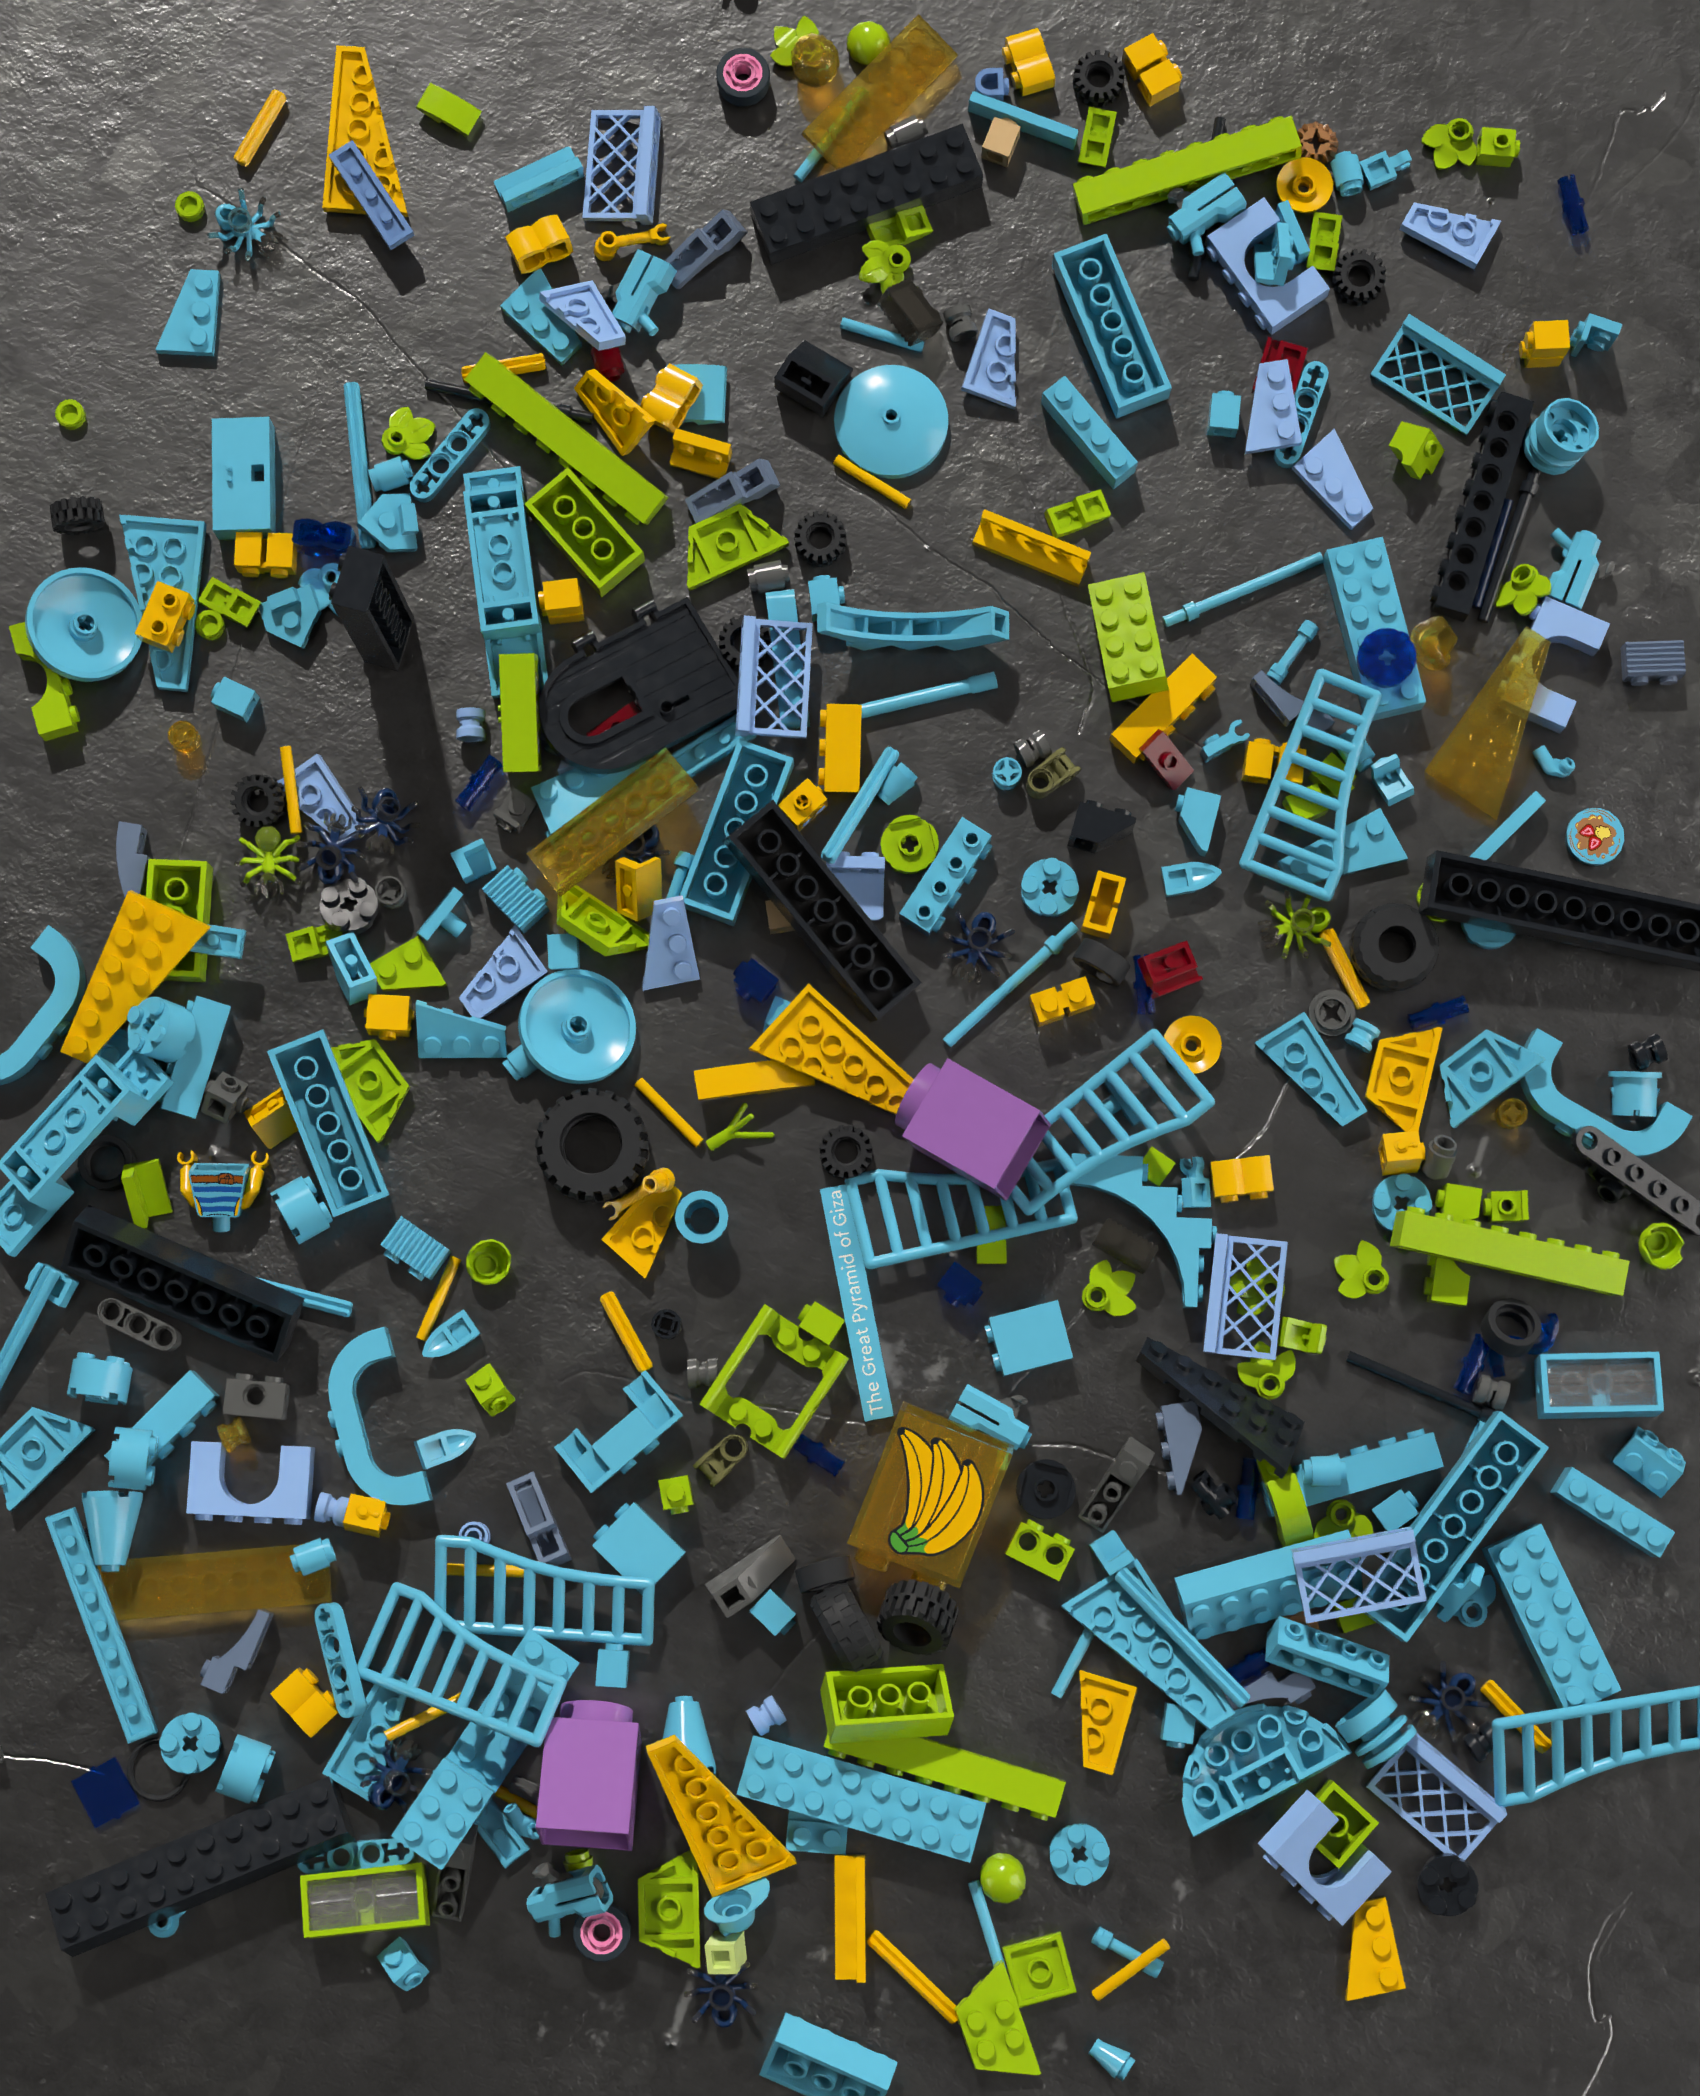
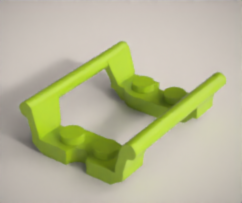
M764 1304L705 1394L700 1405L735 1428L740 1424L748 1425L751 1429L750 1438L785 1459L849 1358L815 1337L810 1341L802 1340L799 1337L800 1327ZM758 1335H768L771 1337L776 1348L808 1368L817 1367L822 1370V1380L789 1429H780L776 1420L770 1414L742 1397L733 1398L727 1393V1382Z

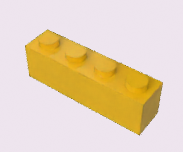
M1192 653L1167 678L1169 690L1151 694L1111 734L1109 740L1133 764L1140 758L1145 761L1146 758L1139 751V748L1158 729L1164 731L1169 737L1176 729L1173 725L1180 718L1185 721L1195 711L1196 708L1193 705L1200 698L1205 701L1215 691L1216 688L1213 685L1217 676Z

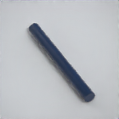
M1504 499L1471 606L1474 609H1481L1514 503L1510 499Z

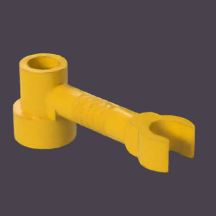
M658 224L655 228L648 231L616 236L611 231H605L595 242L594 254L599 260L609 261L614 258L619 247L649 242L661 246L666 245L670 237L662 238L658 236L657 232L665 231L667 225Z
M668 1168L656 1169L650 1175L644 1177L642 1184L619 1199L604 1203L602 1208L611 1205L615 1208V1215L611 1216L609 1220L622 1217L624 1210L649 1193H662L672 1189L675 1184L674 1174Z

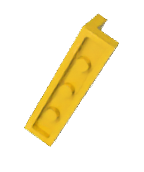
M986 509L982 513L980 525L972 542V545L1076 587L1080 585L1091 556L1090 551Z
M865 1854L835 1855V1980L856 1979L857 1983H866Z

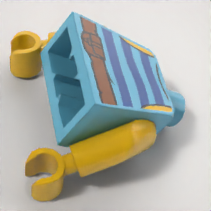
M192 1150L190 1152V1160L184 1162V1154L179 1152L177 1160L183 1166L180 1169V1191L189 1205L196 1209L199 1217H212L214 1232L230 1231V1217H240L243 1210L252 1205L260 1192L264 1176L262 1169H265L270 1163L268 1153L265 1155V1160L262 1163H258L255 1161L257 1151H254L251 1155L254 1167L250 1169V1164L198 1163V1156Z

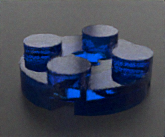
M1391 628L1378 629L1368 634L1359 647L1356 657L1357 666L1362 676L1371 681V684L1381 688L1395 687L1404 682L1412 673L1416 665V650L1407 633ZM1384 651H1388L1389 654L1394 656V659L1390 661V665H1385L1384 660H1379V656L1383 655Z

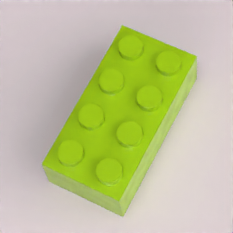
M569 467L524 503L527 514L601 598L645 562L644 553Z
M1145 572L1088 584L1112 702L1169 690Z
M148 859L146 897L210 925L213 867L207 861ZM189 952L163 981L206 982L208 954Z
M943 1664L863 1669L857 1672L846 1670L825 1672L820 1689L830 1744L948 1735L954 1719Z

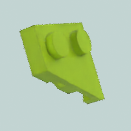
M419 936L369 963L383 991L447 986Z

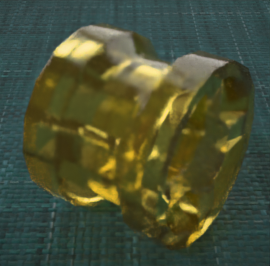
M178 721L169 728V742L178 752L190 754L199 747L201 736L190 722Z
M1510 1098L1497 1106L1494 1117L1500 1127L1511 1130L1526 1121L1528 1110L1523 1101Z
M240 1416L234 1418L232 1423L228 1425L221 1424L217 1426L220 1439L229 1453L235 1451L238 1445L252 1443L248 1429Z

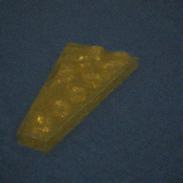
M1528 626L1521 632L1425 769L1426 773L1495 820H1497L1551 643Z

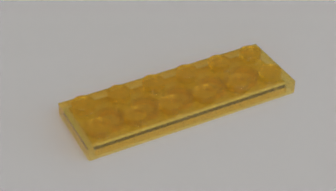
M918 14L802 132L803 137L836 170L853 164L958 57V54Z
M665 747L529 851L527 855L561 897L700 789Z

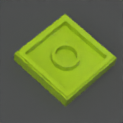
M1060 1931L1002 1947L1019 2008L1077 1993Z

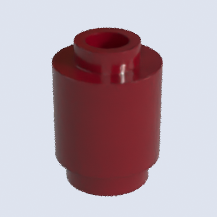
M592 346L590 352L595 370L610 382L619 380L621 378L620 375L625 372L619 347L598 351Z

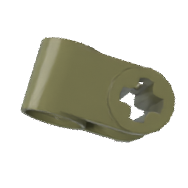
M1064 747L1056 750L1042 764L1030 772L1025 785L1030 797L1034 799L1047 797L1081 771V768L1079 766L1075 767L1067 757ZM1042 778L1046 781L1047 787L1038 789L1033 785L1032 780Z
M728 1435L714 1448L705 1453L693 1467L699 1469L709 1479L710 1486L714 1488L748 1453V1442L741 1435ZM732 1439H736L742 1444V1452L735 1457L728 1454L726 1449L727 1443ZM708 1463L716 1470L717 1474L708 1465Z

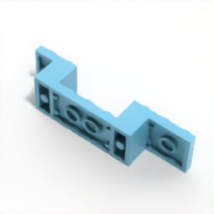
M521 467L463 474L465 484L463 496L480 629L485 640L492 698H500L499 654H537L539 692H542L544 684L548 679L540 610L535 594Z
M129 1049L114 1065L96 1054L0 1159V1169L10 1179L0 1191V1246L8 1255L15 1258L74 1193L71 1187L62 1179L61 1175L111 1120L117 1116L135 1126L174 1083L151 1057Z
M531 1629L528 1630L512 1654L513 1657L537 1668L564 1677L567 1682L580 1664V1662ZM513 1670L494 1718L508 1723L527 1676ZM538 1681L519 1728L534 1732L552 1686ZM490 1693L478 1709V1712H483ZM470 1722L448 1756L442 1759L391 1836L440 1870H443L528 1744Z

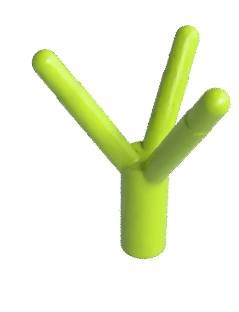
M743 1103L729 1126L706 1140V1144L712 1151L732 1138H773L775 1134L773 1132H736L754 1118V1115L750 1113L740 1120L748 1107L747 1103Z

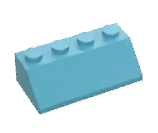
M785 2013L759 2075L805 2096H885L898 2062L884 2054L867 2049L857 2042L849 2041L833 2034L827 2029H822L806 2022L800 2017Z

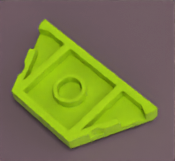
M741 503L691 525L688 528L687 588L689 591H692L788 547L789 541L786 537L779 535L771 529L769 524L761 518L753 515L752 511Z
M566 877L562 878L558 886V926L566 930L568 934L589 945L592 950L604 956L648 949L649 932L619 914Z
M376 1039L331 1047L359 1118L377 1143H380L410 1089L409 1084Z
M690 1849L638 1878L639 1941L655 1947L669 1956L689 1963L692 1967L701 1968L699 1867Z
M1002 1960L997 1961L993 1965V1970L982 1981L980 1980L972 1988L971 1994L963 1998L954 2008L973 2067L979 2070L1040 2075L1041 2071L1004 1962Z

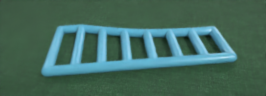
M1318 669L1316 671L1239 861L1242 869L1326 902L1333 898L1344 867L1346 819L1352 782L1367 733L1382 697L1380 691L1325 669ZM1324 682L1367 698L1368 701L1362 715L1319 699L1318 697ZM1313 709L1356 725L1357 729L1353 741L1349 742L1308 726L1307 724ZM1302 737H1307L1347 753L1348 757L1344 771L1296 752ZM1291 764H1296L1341 782L1338 800L1287 780L1286 776ZM1280 791L1288 792L1336 811L1334 829L1276 807L1275 803ZM1272 817L1332 841L1333 860L1265 834L1264 831L1269 818ZM1261 844L1329 871L1330 874L1324 888L1254 861L1253 858L1258 845Z
M1151 1029L1044 1115L1051 1125L1061 1117L1092 1156L1076 1165L1048 1130L1042 1141L1067 1173L1055 1182H1052L1032 1157L1026 1169L1043 1191L1029 1201L1016 1185L1010 1196L1024 1214L1032 1215L1062 1190L1103 1162L1134 1146L1189 1126L1215 1105V1099L1157 1029ZM1152 1043H1154L1200 1099V1102L1188 1112L1185 1111L1140 1056V1053ZM1131 1062L1176 1118L1158 1124L1116 1072ZM1107 1080L1146 1127V1130L1129 1136L1093 1091ZM1085 1099L1118 1142L1102 1150L1070 1109Z
M1056 1158L1037 1162L1044 1172L1053 1171L1056 1180L1066 1174L1065 1169ZM876 1169L863 1172L854 1178L845 1179L864 1265L867 1269H875L1075 1224L1078 1220L1070 1186L1059 1193L1065 1214L1047 1218L1045 1206L1043 1205L1034 1212L1035 1221L1022 1224L1018 1223L1012 1197L1009 1196L1007 1201L1000 1198L1007 1227L990 1230L979 1185L958 1173L932 1174ZM1025 1169L1021 1177H1025L1029 1196L1032 1200L1041 1191L1037 1181ZM887 1181L906 1184L921 1246L903 1250ZM875 1182L892 1250V1253L874 1256L858 1185ZM918 1184L936 1185L950 1240L932 1243ZM948 1185L967 1186L978 1229L977 1234L961 1237Z
M438 1535L435 1539L434 1602L445 1612L447 1547L465 1548L464 1621H456L473 1634L524 1637L528 1630L531 1629L544 1639L650 1646L653 1643L655 1582L652 1578L610 1575L558 1567L525 1558L468 1536ZM477 1552L494 1558L493 1623L476 1622ZM506 1563L524 1569L523 1625L505 1624ZM536 1573L553 1578L552 1627L535 1626ZM565 1580L583 1583L582 1629L564 1628ZM595 1585L613 1587L612 1631L594 1630ZM625 1588L643 1589L641 1634L624 1632ZM444 1626L442 1631L451 1632Z
M394 1582L391 1585L357 1664L360 1679L534 1747L542 1745L567 1685L564 1677L537 1668L486 1643L459 1624L425 1592L399 1582ZM402 1596L413 1600V1603L381 1674L368 1668L397 1601ZM425 1608L435 1619L407 1683H404L393 1677L421 1612ZM445 1626L456 1637L434 1689L430 1693L418 1687ZM468 1644L478 1651V1654L457 1703L443 1698L463 1649ZM490 1658L501 1664L502 1667L481 1713L468 1707ZM514 1670L527 1676L507 1723L494 1718V1715ZM539 1681L552 1686V1689L536 1728L532 1733L519 1728Z
M1700 1685L1494 1719L1492 1722L1495 1803L1503 1807L1531 1803L1584 1778L1618 1766L1700 1749ZM1697 1698V1737L1681 1740L1680 1701ZM1668 1703V1742L1652 1745L1651 1706ZM1639 1708V1749L1623 1752L1622 1710ZM1609 1713L1610 1756L1594 1762L1593 1715ZM1580 1718L1581 1767L1565 1773L1563 1720ZM1551 1722L1552 1780L1536 1787L1534 1725ZM1522 1727L1524 1791L1507 1794L1504 1730Z

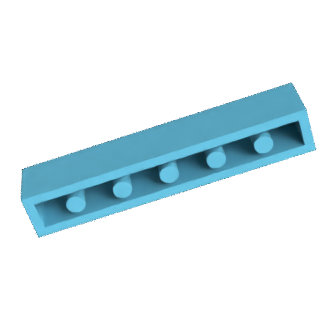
M1424 1428L1406 1433L1408 1439L1397 1442L1395 1437L1378 1441V1448L1368 1450L1367 1445L1350 1449V1456L1340 1458V1461H1345L1347 1471L1346 1479L1341 1480L1340 1486L1311 1487L1310 1484H1303L1302 1464L1292 1466L1306 1506L1444 1467L1434 1432L1425 1434ZM1336 1453V1454L1329 1455V1456H1338L1339 1454ZM1258 1482L1268 1516L1273 1517L1275 1516L1264 1482Z

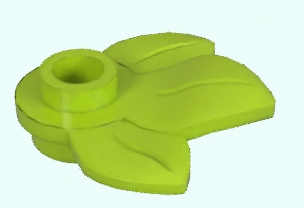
M803 16L799 20L796 30L783 26L774 27V41L778 48L770 54V57L778 65L789 67L797 64L803 68H810L819 62L821 56L820 48L817 45L819 32L813 21ZM803 52H810L812 54L809 58L802 57Z
M1463 118L1453 119L1447 125H1433L1425 132L1421 140L1422 144L1435 148L1433 161L1435 167L1439 170L1450 168L1458 160L1462 164L1470 166L1477 156V147L1472 140L1473 127ZM1460 130L1463 136H1455L1454 131Z
M873 240L862 246V251L868 260L861 267L858 278L866 283H880L883 296H892L904 283V271L907 270L911 263L910 252L902 245L895 244L889 246L881 240ZM898 253L901 255L902 262L900 264L893 263V254Z
M402 407L390 416L389 428L382 434V446L392 455L404 454L412 460L424 459L431 455L430 449L424 442L432 436L435 424L426 418L417 417L413 419L410 408ZM398 437L401 441L394 442L391 438Z
M1520 564L1513 569L1511 580L1501 586L1496 606L1501 608L1513 604L1518 614L1526 616L1535 610L1539 597H1544L1551 593V582L1546 576L1540 575L1534 566Z
M1360 1241L1356 1256L1340 1255L1333 1260L1337 1273L1344 1279L1338 1288V1292L1348 1298H1359L1366 1293L1379 1294L1389 1284V1275L1381 1267V1253L1367 1241ZM1371 1274L1378 1276L1379 1282L1377 1285L1369 1283L1368 1278Z
M1254 1258L1247 1264L1246 1272L1255 1280L1267 1268L1258 1258ZM1242 1271L1230 1277V1285L1236 1293H1239L1251 1283ZM1271 1273L1256 1283L1266 1296H1269L1265 1292L1267 1284H1274L1277 1289V1281ZM1285 1285L1283 1286V1295H1282V1298L1284 1297V1294H1285ZM1254 1286L1240 1296L1250 1310L1264 1300ZM1276 1295L1270 1299L1272 1304H1275ZM1239 1302L1237 1313L1244 1316L1247 1310ZM1266 1302L1253 1314H1261L1267 1307L1268 1303Z
M1108 1260L1098 1262L1089 1273V1284L1083 1289V1304L1089 1310H1105L1112 1316H1123L1131 1313L1136 1309V1305L1126 1295L1133 1287L1136 1275L1124 1270L1112 1272ZM1098 1291L1101 1293L1102 1299L1100 1302H1094L1091 1299L1092 1292Z
M1262 1341L1257 1342L1254 1346L1257 1352L1270 1353V1347ZM1288 1350L1277 1355L1276 1361L1250 1358V1362L1237 1364V1372L1241 1381L1245 1385L1254 1387L1260 1397L1273 1400L1283 1393L1285 1381L1293 1376L1296 1364L1295 1356L1292 1350ZM1267 1379L1272 1380L1275 1384L1274 1389L1271 1391L1264 1387V1382Z
M1344 1499L1331 1502L1327 1507L1326 1517L1319 1520L1314 1529V1538L1344 1530H1349L1351 1537L1373 1534L1370 1520L1365 1515L1357 1513L1352 1503ZM1340 1508L1346 1512L1343 1520H1338L1335 1515L1336 1511Z

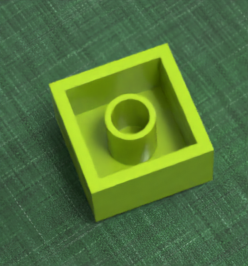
M1328 1779L1314 1796L1339 1821L1318 1842L1315 1848L1334 1866L1340 1868L1379 1822L1334 1781Z

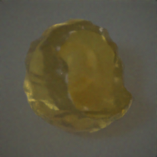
M815 33L804 35L796 41L791 51L792 67L798 82L817 88L831 83L837 74L840 66L839 53L833 42L824 35Z
M1433 616L1416 625L1411 632L1410 641L1417 663L1429 671H1441L1450 664V653L1456 645L1458 638L1450 625H1448V622L1442 616Z

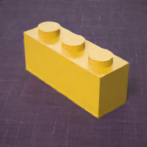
M826 704V710H820V727H825V739H819V756H824V768H819L818 785H823V791L859 792L862 705Z

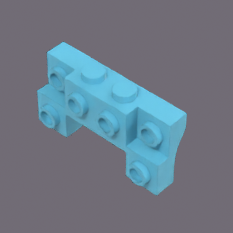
M646 1370L630 1385L623 1388L637 1408L604 1436L591 1445L581 1431L576 1428L572 1434L554 1447L590 1493L596 1491L619 1471L624 1475L637 1464L634 1458L642 1452L647 1455L660 1444L657 1439L684 1416Z

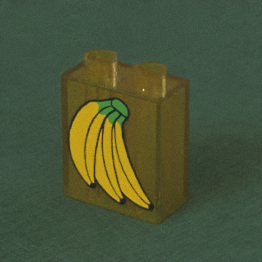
M903 1401L847 1544L858 1548L854 1559L869 1568L882 1572H887L891 1562L914 1570L910 1580L928 1582V1584L940 1587L942 1591H945L947 1584L960 1589L1010 1463L1014 1445Z

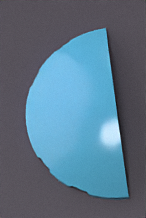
M1257 1704L1235 1710V1715L1213 1729H1207L1199 1738V1742L1192 1754L1188 1757L1182 1778V1806L1192 1837L1218 1827L1272 1800L1352 1754V1751L1330 1725L1321 1723L1302 1709L1288 1705L1278 1707Z

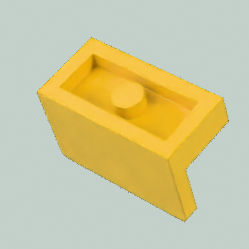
M626 857L615 860L617 912L637 922L651 916L654 901L662 899L661 859L653 857L641 864Z
M281 1087L244 1112L250 1126L268 1149H272L298 1131Z

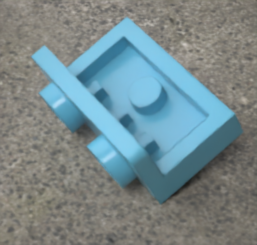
M1277 222L1271 246L1254 245L1255 281L1257 283L1269 286H1284L1288 270H1293L1295 253H1291L1294 237L1289 235L1288 223Z
M1639 1426L1634 1430L1630 1440L1613 1459V1463L1660 1498L1681 1477L1686 1464L1683 1456L1677 1450L1667 1448L1659 1442L1658 1437L1649 1430L1644 1431Z

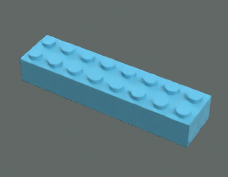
M1493 1412L1410 1525L1414 1531L1427 1601L1365 1612L1364 1614L1401 1642L1407 1643L1549 1447L1503 1412ZM1410 1549L1397 1550L1390 1561L1405 1570L1412 1560ZM1388 1564L1378 1579L1393 1588L1402 1573ZM1412 1567L1408 1573L1415 1577ZM1407 1576L1396 1590L1405 1597L1419 1595L1417 1583ZM1375 1582L1367 1597L1375 1603L1383 1602L1390 1591ZM1369 1583L1366 1585V1587L1364 1588V1590L1361 1592L1362 1594H1363V1592L1365 1591V1589L1367 1588V1586L1369 1585ZM1394 1594L1390 1600L1399 1599L1400 1597ZM1358 1596V1598H1357L1356 1601L1353 1603V1605L1356 1604V1602L1358 1601V1599L1360 1598V1596ZM1363 1600L1360 1606L1367 1605L1370 1603L1366 1600Z
M753 1735L736 1794L969 1863L971 1862L986 1803L755 1735Z

